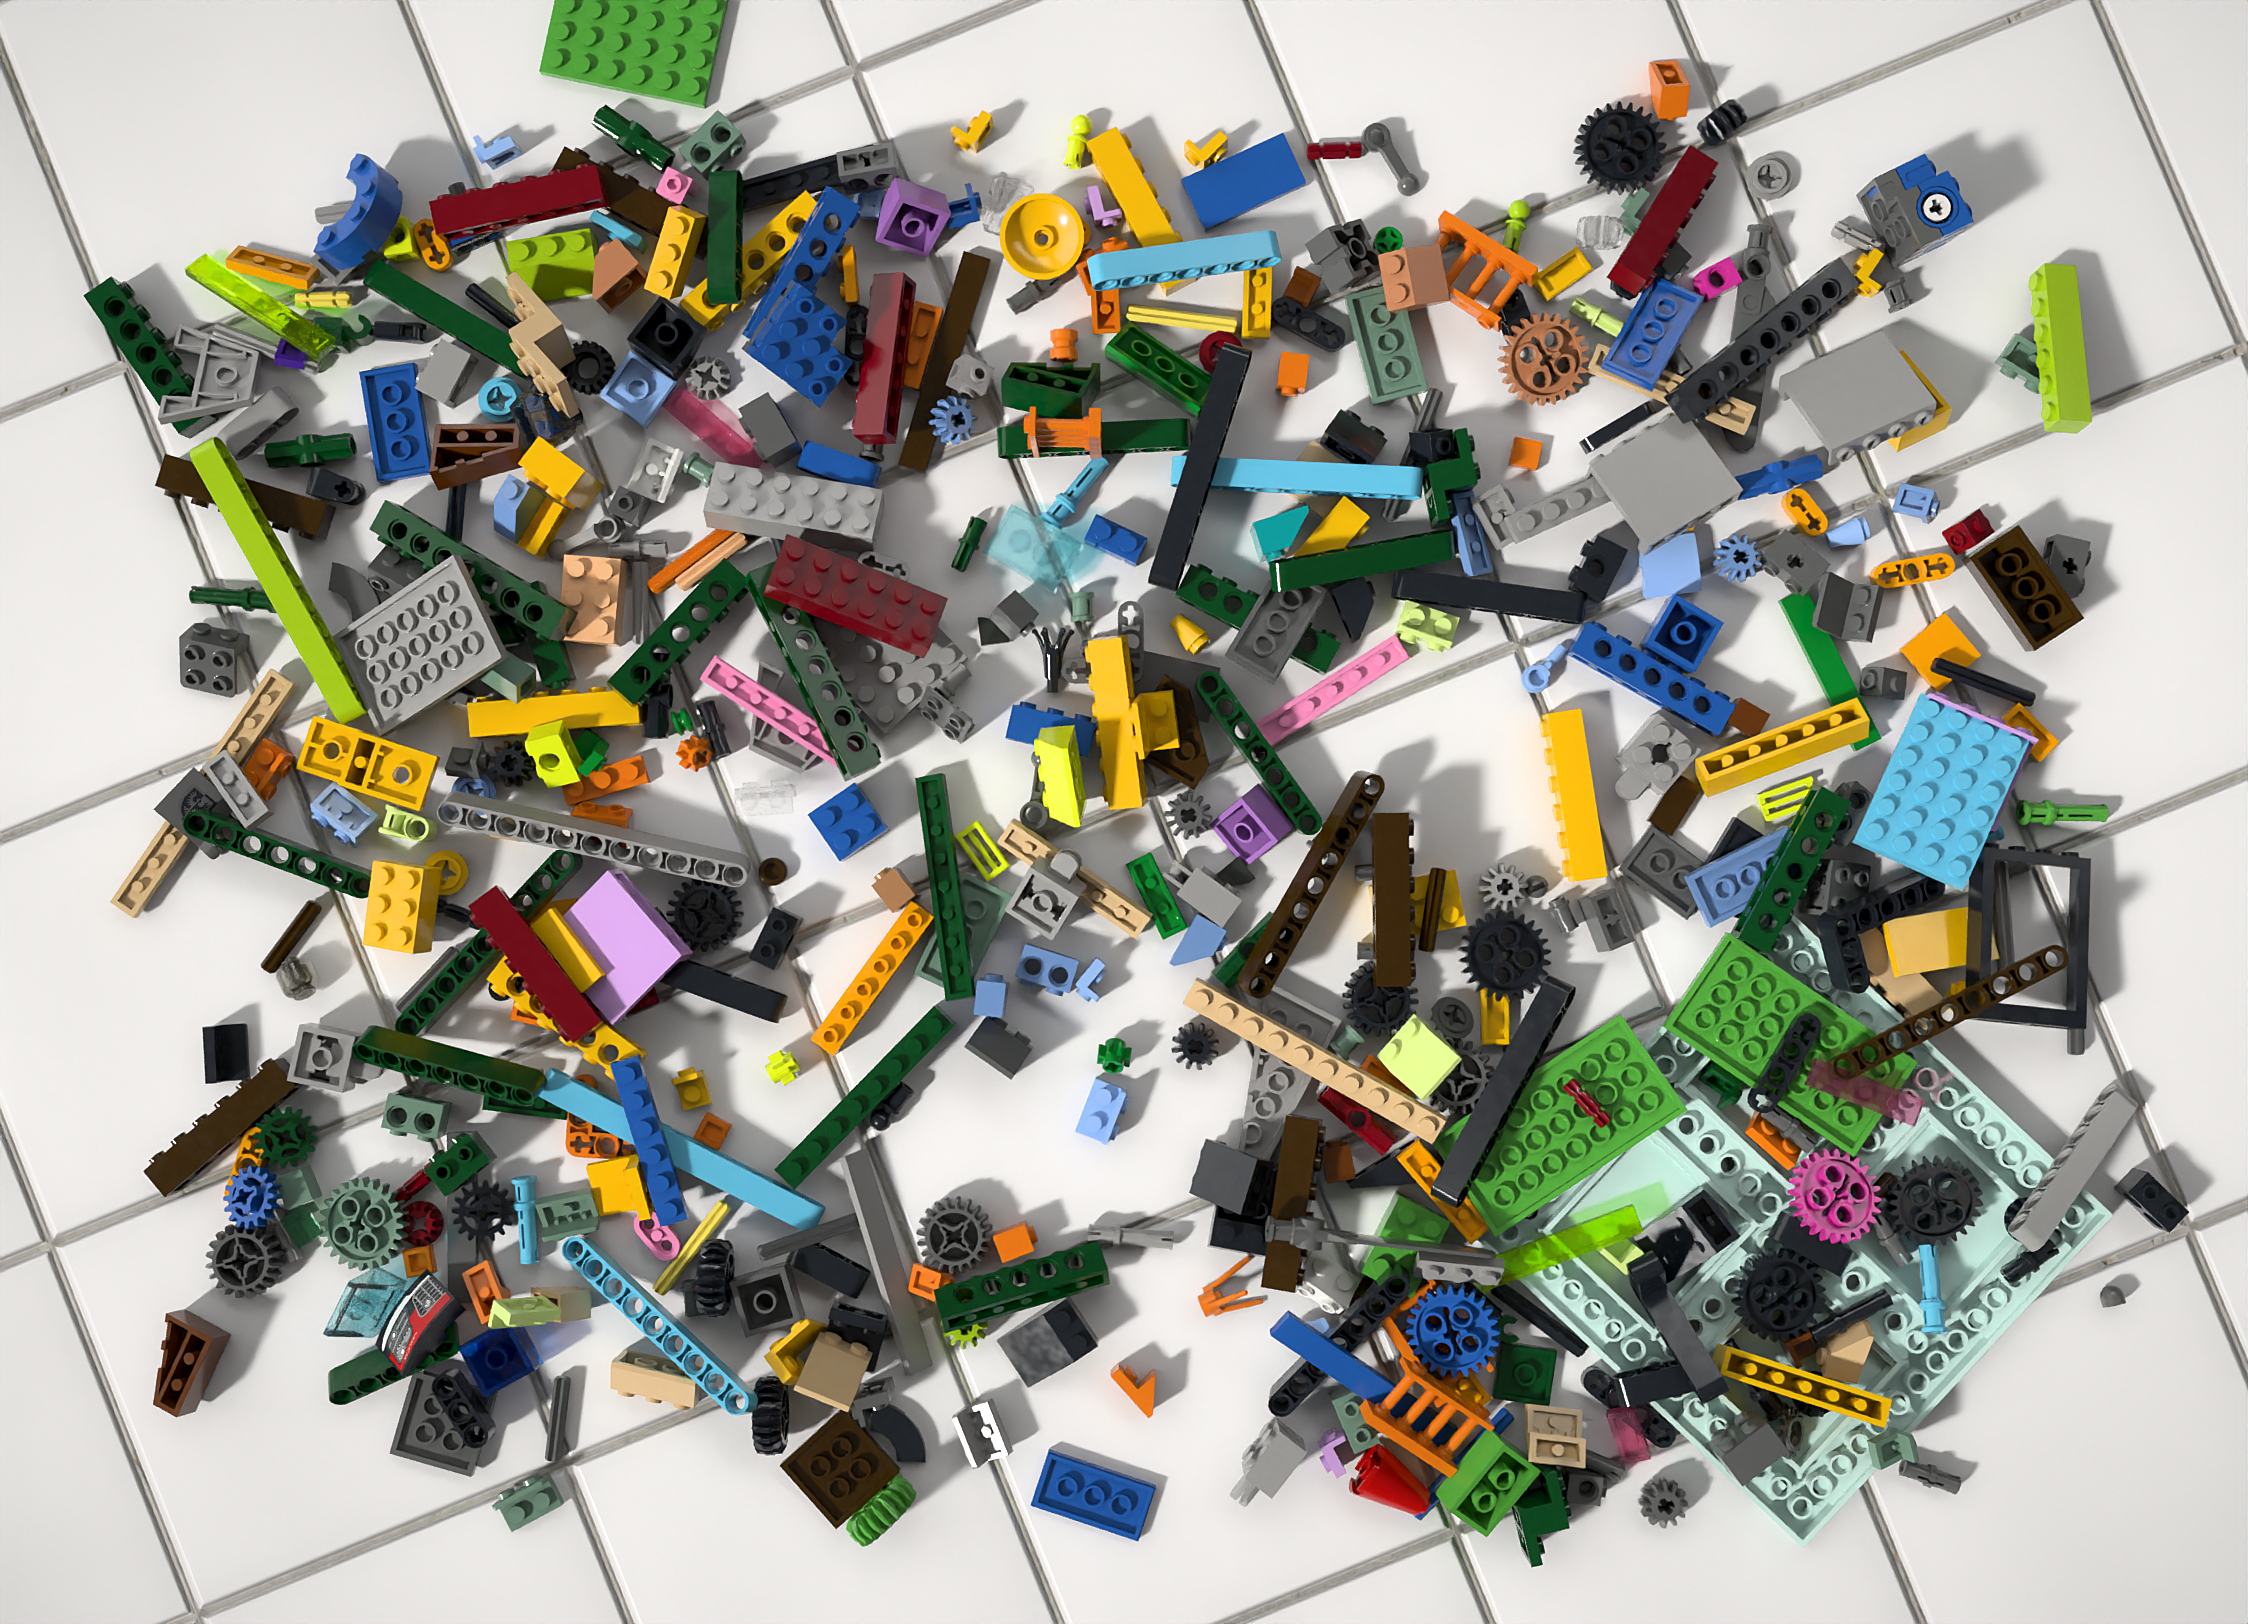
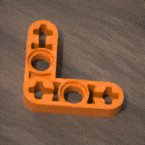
M581 1074L575 1077L582 1082L584 1079L586 1084L598 1089V1083L592 1075ZM568 1112L565 1144L568 1153L572 1156L613 1159L634 1154V1149L628 1148L623 1149V1154H620L622 1148L621 1138L606 1131H595V1125L589 1122L579 1123L575 1119V1115ZM581 1136L583 1142L594 1141L593 1136H596L594 1143L595 1153L592 1152L593 1146H585L581 1148V1151H578V1146L573 1145V1141ZM608 1137L614 1140L616 1147L612 1153H606L602 1150L601 1141L603 1138ZM624 1140V1142H623V1144H625V1145H630V1144H631V1143H629V1142H627V1141H625V1140Z

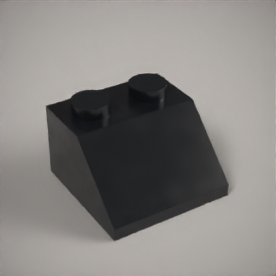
M660 296L626 339L632 350L670 378L677 381L694 360L707 332V328L668 299Z
M1340 409L1325 430L1320 443L1352 464L1372 465L1388 440L1384 438L1385 434L1377 427L1372 425L1367 427L1361 423V418L1356 413L1350 410L1345 412Z

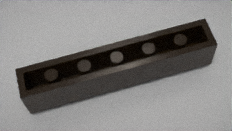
M564 146L552 170H574L576 166L584 163L597 165L603 173L610 205L602 209L660 238L668 208L679 206V204L663 198V196L656 192L654 187L649 186L647 190L640 186V182L629 174L625 173L624 176L615 173V168L600 160L599 163L590 160L591 156L585 151L576 147L573 151ZM708 216L706 217L694 257L701 261L705 259L708 253Z
M168 454L164 455L155 486L164 489L165 496L181 500L182 496L192 498L191 504L207 509L209 504L217 506L193 462ZM244 478L268 522L272 523L271 527L273 529L288 533L291 528L299 531V537L315 541L316 536L327 539L336 507L322 501Z
M1409 813L1371 814L1373 985L1376 987L1411 986V980L1416 979V965L1411 963V951H1415L1416 939L1415 934H1410V922H1415V906L1410 905V893L1415 892L1414 876H1410V865H1414V848L1409 847V836L1414 835V820L1409 819Z
M269 1058L257 1068L259 1073L252 1079L249 1076L236 1085L237 1091L232 1096L226 1095L214 1104L216 1109L212 1113L200 1116L192 1123L194 1128L187 1134L183 1132L176 1136L170 1142L172 1144L171 1148L166 1152L163 1150L158 1152L149 1160L151 1165L143 1172L164 1197L179 1192L240 1140L248 1129L260 1123L264 1119L263 1115L266 1113L270 1114L304 1085L287 1081L290 1064L285 1058L275 1060Z
M1287 1114L1285 1116L1271 1213L1274 1219L1291 1221L1292 1218H1299L1301 1216L1314 1217V1212H1310L1311 1200L1316 1201L1318 1184L1314 1183L1315 1172H1320L1322 1155H1318L1319 1143L1324 1144L1326 1127L1322 1126L1323 1119ZM1272 1240V1242H1267L1261 1287L1295 1293L1299 1286L1303 1287L1306 1269H1301L1303 1257H1308L1309 1250L1290 1245L1289 1241Z

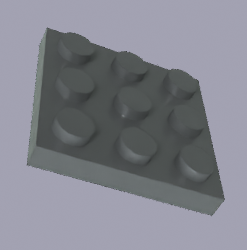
M424 1370L413 1374L389 1454L472 1477L475 1474L482 1447L478 1449L470 1448L464 1443L433 1395L431 1385L438 1374ZM444 1378V1386L449 1390H453V1382L448 1378ZM470 1384L491 1416L498 1392ZM459 1402L460 1411L469 1414L468 1406L463 1402ZM475 1426V1434L480 1438H484V1430Z

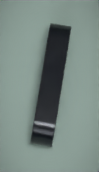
M1281 297L1273 302L1271 306V319L1277 325L1327 352H1336L1343 346L1345 332L1339 325L1289 298ZM1285 305L1288 307L1287 312L1295 316L1296 311L1300 312L1296 318L1295 325L1290 324L1293 319L1288 315H1284L1282 318L1279 317V311L1276 308H1282ZM1303 318H1311L1314 320L1316 327L1311 332H1304L1300 328V321ZM1321 324L1325 326L1322 332L1327 335H1331L1332 332L1337 333L1336 339L1339 343L1334 341L1332 345L1328 344V338L1323 334H1320L1319 339L1315 337L1319 332Z
M863 305L851 307L846 315L848 322L846 323L844 355L856 361H862L863 353L854 354L850 347L855 340H864L866 335L862 333L866 332L867 323L862 321V333L851 334V331L857 332V323L852 319L856 318L858 313H862L864 318H866L869 309ZM853 361L850 368L844 374V378L849 386L859 389L860 377L859 381L855 382L854 378L850 376V373H855L856 364Z
M1647 401L1584 438L1579 444L1587 455L1656 414V411L1650 401Z

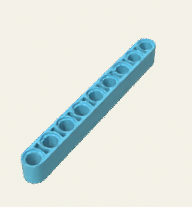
M1187 456L1172 457L1170 486L1177 488ZM1220 457L1210 490L1418 500L1422 498L1424 470L1408 466Z
M574 1236L568 1238L563 1243L562 1255L565 1260L725 1411L737 1416L750 1414L755 1410L758 1403L756 1393L590 1238ZM579 1243H581L583 1247V1252L578 1257L576 1254V1247ZM598 1262H601L603 1266L600 1275H597L595 1270ZM620 1280L623 1288L621 1293L617 1294L615 1285ZM638 1299H641L643 1307L641 1312L637 1313L635 1303ZM660 1317L663 1321V1327L660 1332H657L655 1322ZM679 1336L683 1339V1347L680 1351L675 1347V1341ZM699 1355L704 1360L701 1370H698L695 1365ZM719 1375H722L725 1381L721 1390L716 1386V1379ZM739 1394H742L745 1398V1405L742 1409L736 1403Z

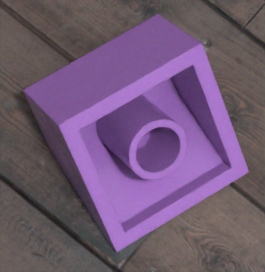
M895 177L883 198L875 237L876 242L927 258L951 215L946 194Z
M1259 783L1209 824L1246 867L1295 827Z

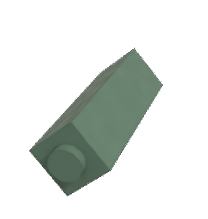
M506 650L508 658L477 678L518 704L536 689V670Z

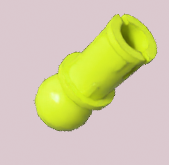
M1082 114L1076 115L1071 121V130L1074 135L1067 136L1069 143L1065 160L1063 161L1065 167L1075 170L1081 168L1084 149L1088 141L1084 137L1090 134L1092 130L1091 119Z

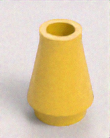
M1183 614L1176 616L1170 623V626L1174 629L1187 652L1197 655L1211 641L1207 636L1208 632L1185 618Z

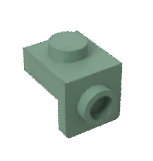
M1642 187L1636 195L1630 192L1621 205L1624 212L1616 222L1620 225L1621 230L1629 236L1634 234L1641 222L1634 216L1650 195Z
M1892 1427L1867 1440L1874 1468L1883 1470L1902 1459L1912 1463L1919 1461L1917 1444L1914 1436L1910 1433Z

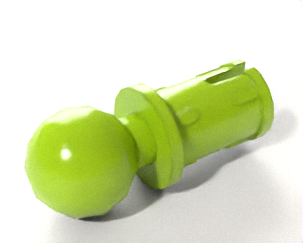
M1515 200L1511 203L1508 211L1512 220L1505 221L1507 228L1502 245L1516 254L1519 252L1522 233L1527 229V225L1523 221L1531 213V207L1525 200Z

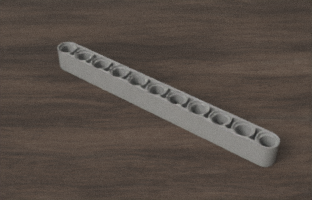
M459 791L448 793L437 809L439 820L449 826L730 887L742 886L746 882L751 868L750 859L742 853ZM448 805L455 806L459 812L452 811ZM476 811L484 812L488 818L480 817ZM505 817L512 818L516 824L508 823ZM534 823L542 825L545 830H538L535 828ZM562 830L570 831L573 836H566ZM590 836H596L599 839H601L602 842H594L590 838ZM619 842L627 843L630 848H622ZM647 849H655L658 852V854L652 855L647 851ZM674 855H682L686 858V861H680ZM702 861H710L714 864V867L705 866ZM731 867H738L743 872L735 873L731 870Z

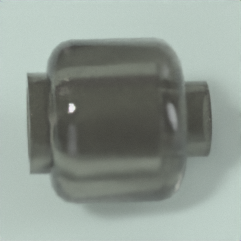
M290 957L281 963L282 966L276 972V979L287 998H294V1000L300 1001L311 997L316 992L320 980L313 964L308 959Z

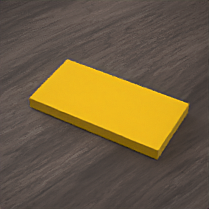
M1968 907L1896 918L1882 924L1894 977L1966 965ZM1993 931L1991 961L2000 959Z

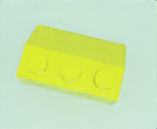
M1075 725L1041 728L1038 739H1034L1035 755L1040 756L1041 759L1038 773L1040 782L1044 781L1046 790H1043L1044 807H1049L1051 818L1073 827H1080L1087 799Z

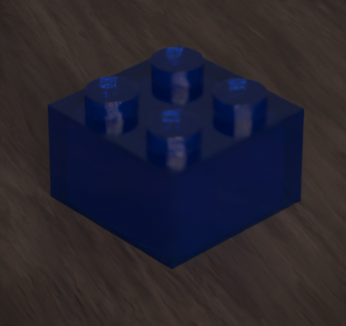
M524 1326L500 1329L489 1328L458 1347L484 1398L534 1372L544 1364Z

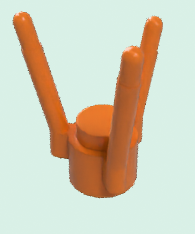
M1246 1256L1213 1283L1202 1288L1204 1293L1198 1296V1301L1206 1317L1213 1314L1218 1316L1225 1312L1263 1303V1299H1255L1226 1305L1228 1302L1246 1296L1248 1291L1243 1290L1223 1297L1220 1290L1214 1291V1289L1251 1260L1250 1256Z

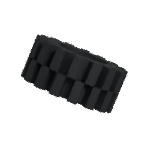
M585 340L580 345L577 342L572 344L574 346L572 350L576 359L561 368L568 384L579 393L583 392L585 395H590L591 393L595 395L600 394L599 390H603L616 371L614 369V366H616L615 361L610 353L596 342L591 341L589 343ZM586 358L597 360L599 365L597 374L592 378H583L578 371L580 362Z

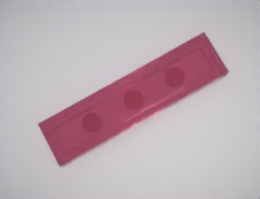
M681 385L677 387L662 405L664 409L729 464L759 468L764 462L754 447Z
M1814 1058L1804 1085L1908 1125L1916 1126L1925 1102L1924 1099L1861 1075L1850 1080L1837 1081L1829 1075L1827 1070L1828 1062ZM1837 1066V1071L1841 1075L1846 1076L1849 1073L1848 1070Z

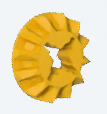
M441 850L433 853L424 864L445 869L448 864L449 870L457 873V875L449 876L447 881L444 880V875L441 874L440 895L455 894L465 887L466 880L469 877L468 864L464 861L462 855L451 850Z

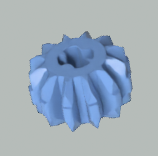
M948 396L946 401L944 399L938 400V408H932L930 411L935 416V419L928 422L930 425H936L932 434L935 436L941 435L943 443L951 441L953 445L959 444L961 440H969V432L977 430L971 424L972 421L978 419L977 416H971L970 414L974 406H966V399L963 397L956 399L955 396ZM952 415H954L952 419H956L955 425L952 424L954 421H951Z
M1736 534L1730 536L1729 541L1723 539L1719 542L1721 548L1715 549L1714 554L1720 557V559L1713 562L1714 566H1722L1718 575L1722 576L1728 573L1727 580L1729 582L1734 581L1736 577L1739 582H1744L1747 576L1752 578L1756 575L1754 568L1762 566V563L1756 560V558L1763 555L1762 551H1754L1753 548L1758 544L1756 541L1748 544V535H1743L1739 539ZM1739 553L1742 559L1739 560V563H1736L1733 558Z

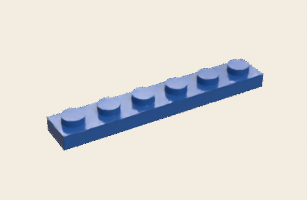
M638 1054L614 1061L610 1064L660 1227L687 1220L690 1215L641 1056Z

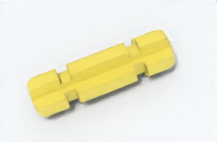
M333 291L311 292L310 295L307 292L296 293L295 305L299 309H310L311 307L314 309L337 308V305L340 308H349L352 306V295L348 291H337V293Z

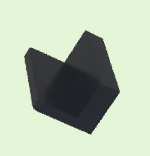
M247 1024L202 1027L205 1084L244 1080L249 1077Z

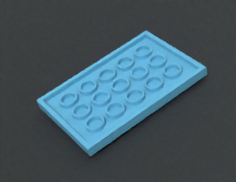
M1921 693L1852 843L1962 891L1969 880L2030 741L1927 698L1926 694Z

